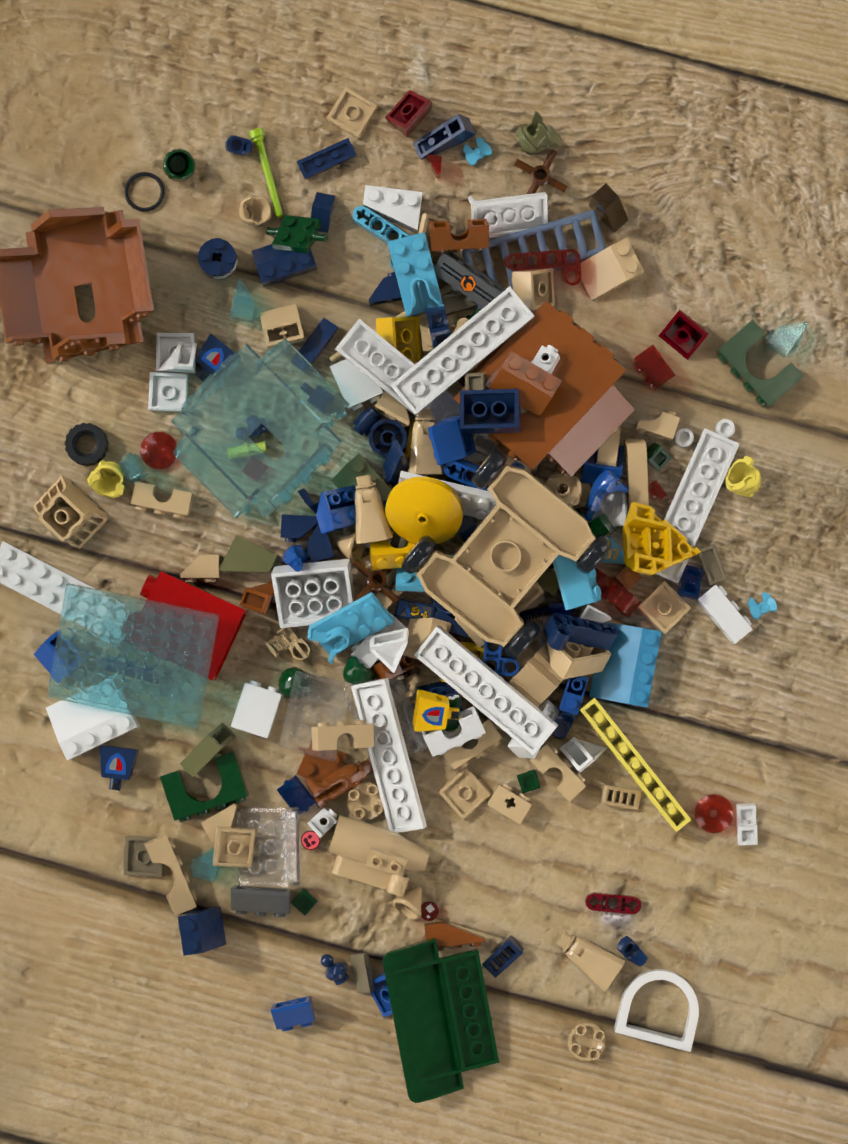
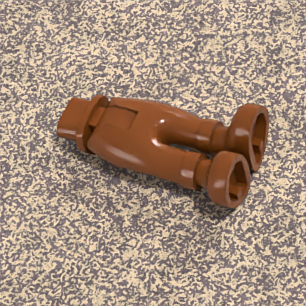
M366 759L361 763L357 761V763L348 764L337 769L328 777L321 779V782H316L313 778H307L305 782L312 793L319 810H322L330 800L333 801L340 795L357 787L363 780L368 778L367 775L374 771L369 760Z

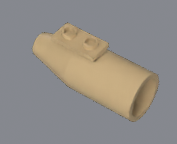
M341 815L339 816L329 853L365 863V866L403 877L404 870L424 871L430 852L394 831Z

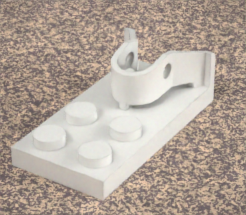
M546 192L479 201L473 199L472 196L468 197L471 204L472 219H487L489 238L505 236L548 223Z

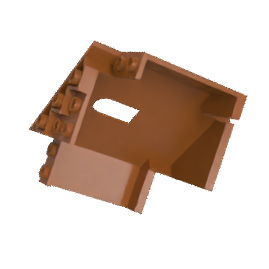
M104 207L51 209L31 224L32 231L26 232L28 247L0 249V308L6 344L13 343V346H21L25 344L24 342H31L32 345L43 343L46 363L54 361H69L72 357L81 355L92 356L95 355V352L104 350L115 351L119 350L122 346L144 342L141 318L148 317V314L154 311L139 219H124L123 210L107 212L104 211ZM86 284H92L96 309L95 318L90 322H84L80 317L75 288Z
M545 301L533 313V319L478 363V366L469 373L484 372L486 390H492L489 386L510 351L531 362L542 345L544 347L551 345L558 350L557 353L560 356V360L551 374L562 380L540 417L529 411L522 413L521 433H491L488 435V438L495 444L497 442L502 444L509 451L507 455L513 461L519 460L532 470L545 457L549 462L556 464L554 468L560 474L566 473L572 477L635 409L613 385L626 371L619 365L620 362L613 358L615 355L604 345L593 340L594 337L575 323L574 319L564 310L558 311L549 302ZM545 355L542 360L546 361L549 357ZM464 375L463 377H461V378L458 380V382H459L462 386H464V388H463L462 390H465V375ZM460 392L453 398L459 405Z

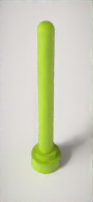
M256 128L249 131V136L253 143H256L276 217L282 218L283 211L263 143L265 137L264 129Z

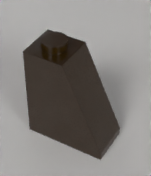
M605 183L592 195L589 207L595 210L601 220L615 233L628 221V217L619 196Z

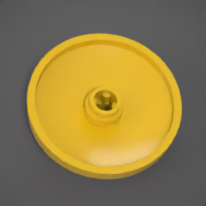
M413 477L400 482L391 490L385 507L387 521L394 532L403 539L415 544L425 535L434 539L436 544L452 538L462 524L464 511L462 501L455 490L448 484L430 477Z

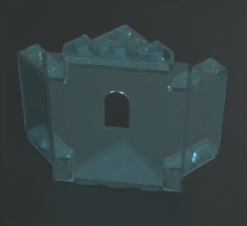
M286 338L261 357L246 344L240 351H236L233 356L230 354L215 373L211 374L201 384V387L195 394H192L182 404L181 412L171 421L184 434L173 454L236 519L242 514L246 516L253 509V506L266 518L283 503L287 505L294 498L292 494L302 484L306 486L313 479L311 475L321 465L326 466L332 460L330 456L342 440L330 428L335 424L334 420H341L347 414L345 410L350 404ZM261 423L284 446V455L279 460L269 458L249 437Z

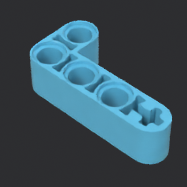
M358 206L353 211L355 224L387 245V242L391 241L388 238L391 233H396L399 236L398 239L410 236L364 206ZM363 213H365V218H366V219L361 218V219L359 220V219H358V214H359V215H362ZM374 223H381L383 225L379 231L374 230L372 226ZM390 259L391 268L395 272L392 259Z

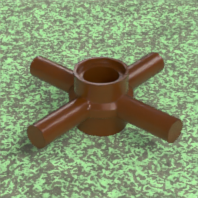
M551 149L543 165L532 167L519 159L516 160L514 166L531 174L530 177L533 183L527 194L536 193L539 186L546 184L563 193L565 192L567 185L552 178L549 170L558 154L557 151ZM543 172L546 178L540 180L536 177V173Z
M358 559L352 564L366 577L365 588L355 597V600L371 592L377 593L379 591L386 595L394 604L400 599L386 586L387 575L393 569L371 572ZM373 579H376L379 584H376Z

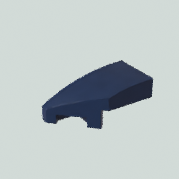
M306 489L299 490L298 493L301 498L317 514L319 502L313 504Z

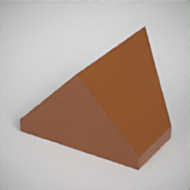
M268 582L255 587L245 588L239 606L268 615L274 598L273 583Z

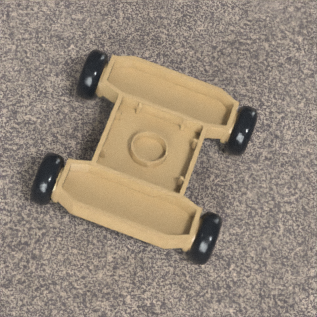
M494 450L474 473L472 483L481 489L488 485L487 490L496 501V506L454 556L439 552L437 549L434 550L436 547L435 540L425 535L406 555L401 563V567L409 574L418 571L416 576L428 595L486 642L505 646L504 650L507 655L512 658H518L536 638L540 628L532 620L524 622L514 607L558 555L572 559L576 562V568L580 572L587 574L607 554L611 547V541L604 535L596 537L592 533L587 520L526 469L505 464L507 461L506 454L501 450Z

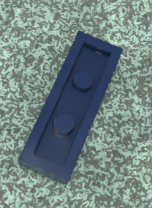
M349 138L298 160L297 164L306 180L357 156Z

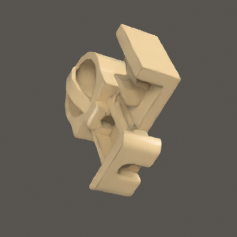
M291 627L280 628L277 631V634L280 633V635H276L265 643L275 657L280 655L279 652L282 649L286 650V647H288L292 656L298 660H304L310 654L309 645L303 638L299 639ZM298 643H302L307 647V655L303 652ZM294 646L296 647V649L299 651V653L302 655L303 658L297 657V656L295 655L294 650H293V649H294Z

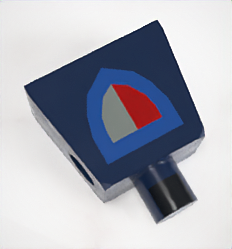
M210 334L196 357L195 361L202 367L195 376L202 382L210 374L219 379L240 360V357Z
M100 746L101 777L110 778V790L120 791L121 781L131 779L139 749Z

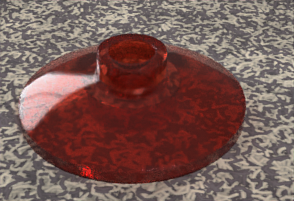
M717 794L707 795L697 803L695 819L703 830L710 833H719L727 829L731 824L733 808L725 797ZM716 810V816L711 817L710 811Z

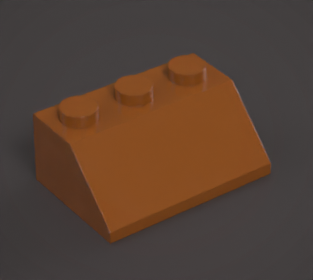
M510 351L489 388L519 389L520 406L540 417L562 380Z

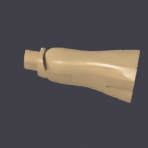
M423 409L418 413V417L415 418L412 430L409 473L417 475L445 474L444 464L437 465L432 442L429 438L428 428L436 424L434 421L435 417H433V409Z
M371 474L356 477V544L393 538L381 495L375 486V482L373 483Z
M566 932L563 933L556 944L604 992L611 985L626 961L586 939L576 937L575 935L571 936Z

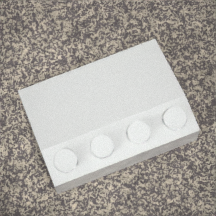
M350 559L303 563L300 572H296L289 565L274 566L271 573L280 628L311 625L355 601Z
M116 675L46 707L66 760L80 756L140 727Z

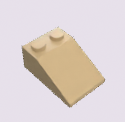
M628 238L609 246L574 266L591 301L641 277L644 273Z

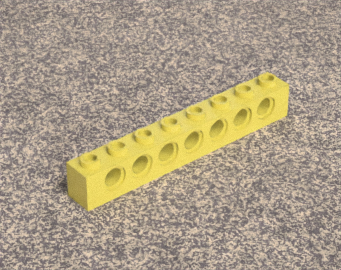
M592 698L579 709L581 714L671 828L677 832L691 821L690 817L599 702Z

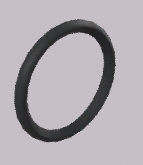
M140 172L133 175L127 181L124 190L128 204L133 209L142 212L157 208L161 204L165 193L160 178L149 172ZM140 176L152 177L160 186L161 193L158 201L147 208L136 206L132 203L128 194L131 182Z

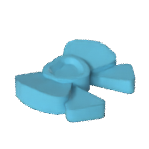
M475 138L478 148H475L474 151L467 144L464 145L463 153H465L466 160L471 166H475L477 161L484 158V156H492L491 147L484 142L483 138Z
M762 592L763 602H760L759 605L752 597L749 599L747 605L750 607L751 616L755 620H758L765 613L777 611L776 601L770 597V594Z

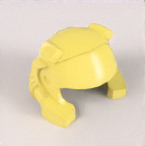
M744 456L743 459L736 460L728 470L724 479L726 481V488L730 492L752 497L753 493L760 488L761 474L758 469L752 466L754 460L751 457Z
M102 460L95 470L90 473L87 482L95 493L101 496L116 498L120 495L122 496L125 486L122 483L126 473L119 464Z

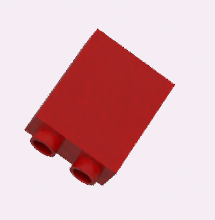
M160 571L157 578L149 575L140 592V596L147 599L142 612L132 610L124 626V631L131 634L128 642L212 681H216L248 611Z

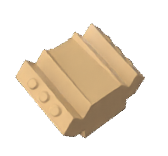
M61 476L33 505L36 513L40 516L39 520L62 542L66 540L71 546L81 549L108 520L106 512L99 510L97 503L90 500L79 487L72 484L71 479L65 476Z
M542 646L508 683L538 708L559 686L563 679L551 668L549 652Z

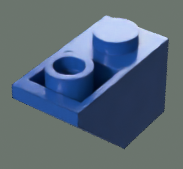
M583 676L568 678L558 706L559 710L578 715L589 678Z

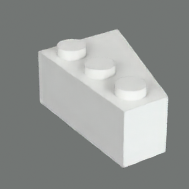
M365 185L364 207L380 217L386 218L418 234L422 192Z

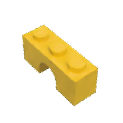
M389 539L370 542L372 570L402 568L401 563L414 547L415 543L408 541L406 547L394 548L390 545Z

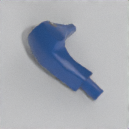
M605 470L593 483L586 503L588 508L584 516L586 520L591 521L594 513L599 512L602 499L607 493L614 491L628 492L629 488L619 480L614 472Z
M301 545L288 547L284 552L283 561L296 572L301 571L303 563H308Z

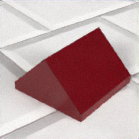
M409 90L385 119L404 136L408 137L432 110V102Z
M679 310L658 336L688 360L709 333Z

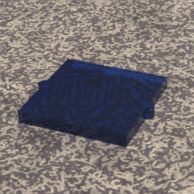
M296 775L289 781L285 780L284 784L277 789L296 816L304 811L307 812L309 807L316 803V800Z

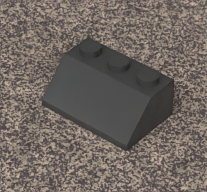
M234 885L231 888V910L236 911L235 914L242 915L247 914V911L255 912V915L258 916L274 913L275 917H286V914L290 913L292 889Z

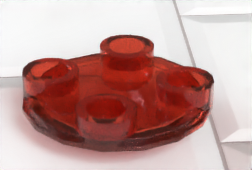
M157 431L150 433L141 443L140 454L142 460L153 469L169 468L177 458V442L171 435L165 432Z

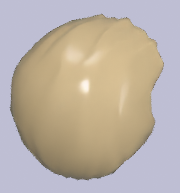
M249 197L240 203L239 215L244 223L250 226H259L271 219V206L265 198Z

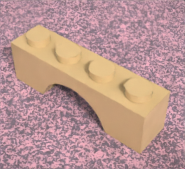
M163 834L143 843L152 863L165 864L173 872L174 885L166 896L173 914L177 916L197 907L195 901H198L194 890L190 891L187 885L190 883L186 872L182 873L180 868L183 865L179 855L175 856L173 852L175 845L172 838H168L167 835Z

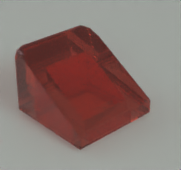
M427 155V161L436 178L439 179L441 177L442 157L439 155Z

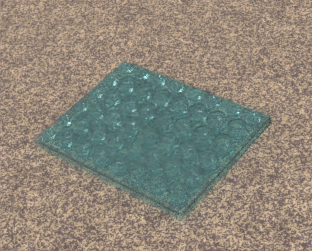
M68 583L65 588L47 697L198 729L220 615Z

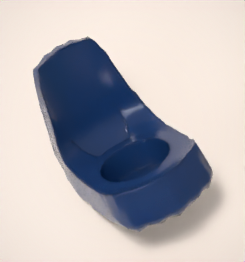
M230 135L225 142L226 151L248 156L252 151L253 142L246 138Z
M561 712L554 721L558 726L551 735L554 738L563 740L573 725L575 716L568 712Z
M625 936L619 941L617 949L626 959L638 966H643L647 962L648 957L629 936Z

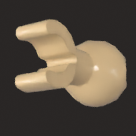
M411 674L407 678L409 691L406 692L405 698L411 697V703L416 702L417 688L422 683L421 678L417 674Z

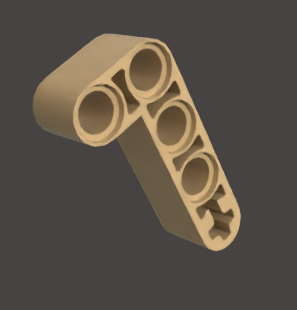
M644 438L624 439L627 487L629 488L627 492L629 511L632 502L649 506L647 447Z
M339 855L336 857L332 873L387 890L388 893L401 897L404 896L409 876L403 874V877L365 866V863Z

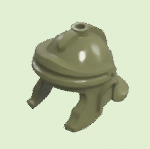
M534 111L531 123L521 124L516 131V136L519 138L517 139L519 149L529 154L542 152L547 148L550 149L551 146L560 149L561 141L557 132L552 126H546L542 122L543 118L537 111Z

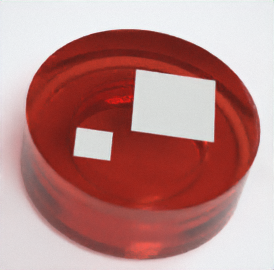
M432 901L424 902L421 905V917L426 921L436 919L439 913L437 904Z

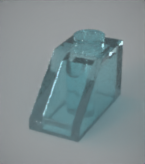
M238 279L230 317L234 320L254 324V319L259 317L260 308L257 307L255 299L242 279Z
M800 322L779 326L776 330L772 329L766 337L768 340L766 346L785 358L808 326V323Z
M130 452L124 455L122 461L119 462L126 480L131 484L149 475L136 453L132 454Z
M214 847L197 856L196 860L192 859L189 869L192 871L191 876L212 882L216 880L219 866H213Z

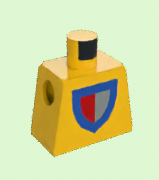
M417 690L413 717L414 731L446 729L447 719L458 720L459 708L449 707L448 697Z

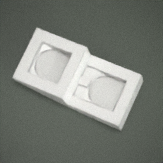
M755 803L736 804L738 846L758 845Z

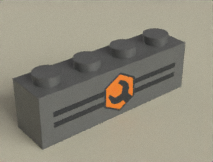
M450 250L443 252L434 266L438 280L446 281L454 291L463 293L467 296V300L474 304H479L482 309L506 290Z

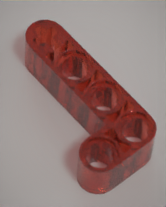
M575 249L510 253L504 258V265L509 270L519 271L561 267V277L565 284L574 286L581 281L580 254ZM569 252H572L575 256L572 263L566 261V255ZM552 253L555 255L556 261L550 265L547 262V257ZM531 255H534L537 258V262L534 266H531L528 263V258ZM514 256L516 260L523 259V263H516L513 267L512 264H509V260H512ZM571 271L576 275V279L573 282H569L567 279V275Z
M595 567L596 582L601 589V597L629 618L641 602L635 595Z

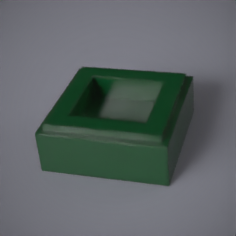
M535 769L517 775L522 794L541 788Z
M303 888L291 904L303 915H306L318 900Z

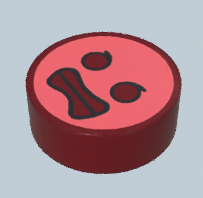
M313 830L306 831L301 837V844L307 850H314L320 844V837Z

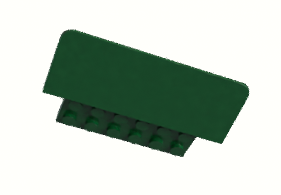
M431 938L389 951L384 955L383 967L407 1094L412 1102L420 1103L462 1090L464 1086L461 1072L499 1063L479 950L474 949L439 958L436 939Z

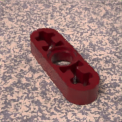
M592 892L585 898L586 906L592 911L636 914L641 910V901L635 896ZM596 896L597 900L603 901L602 897H606L604 900L605 908H601L602 904L599 903L592 907L589 900ZM610 898H616L619 901L615 909L608 907V900ZM622 898H625L624 903H631V900H634L638 904L633 910L629 906H624V910H620Z

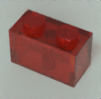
M651 345L633 359L635 370L638 373L642 372L646 378L644 382L650 389L653 388L656 391L675 377L674 372L654 345Z

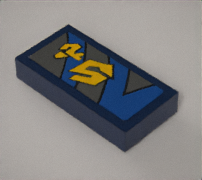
M400 598L396 604L394 617L407 620L433 618L435 606Z

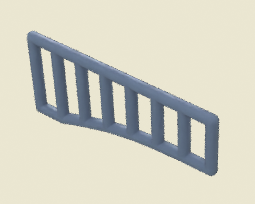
M595 210L489 240V248L500 246L512 290V272L514 268L507 246L508 242L518 240L525 269H533L525 237L536 235L545 268H553V272L586 260L606 249ZM591 219L598 245L597 249L587 251L580 221ZM570 224L573 225L580 254L569 257L561 228ZM553 229L562 257L561 261L554 264L551 263L543 232ZM488 248L483 250L465 249L462 251L464 261L473 266L470 254L481 251L488 277L498 284ZM477 304V308L482 309V307L479 304Z

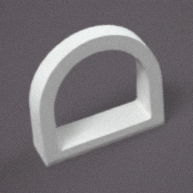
M652 969L642 972L630 981L623 992L614 1026L615 1033L691 1052L699 1017L696 995L690 984L673 971ZM654 980H666L676 984L683 990L689 1004L683 1037L680 1038L627 1024L632 999L641 986Z

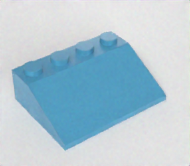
M603 622L615 626L619 630V635L612 648L608 650L611 656L603 671L593 673L589 697L648 708L662 632Z

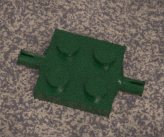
M285 215L279 228L267 227L266 229L267 235L275 236L272 246L277 250L309 253L311 246L316 241L327 242L328 240L327 234L318 233L321 221L317 218Z

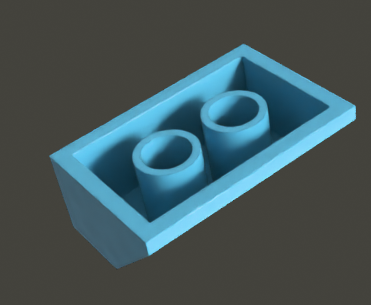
M561 555L555 558L553 565L565 610L601 600V589L596 582L595 568L590 573L584 574L576 568V562Z

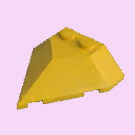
M632 502L622 530L624 563L634 572L652 576L702 552L697 547L693 548L687 543V538L665 519L661 520L654 513L655 510L651 506Z

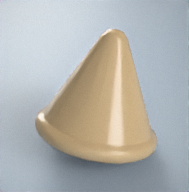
M356 532L333 540V544L350 559L351 563L361 559L366 543L356 544Z
M418 886L405 893L403 897L400 896L393 900L394 908L403 916L413 920L421 918V887Z

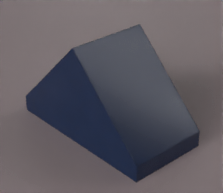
M316 192L311 218L320 219L321 226L318 230L319 232L328 233L335 195Z

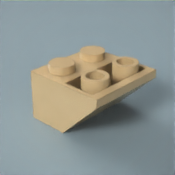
M296 304L259 313L268 350L305 341Z

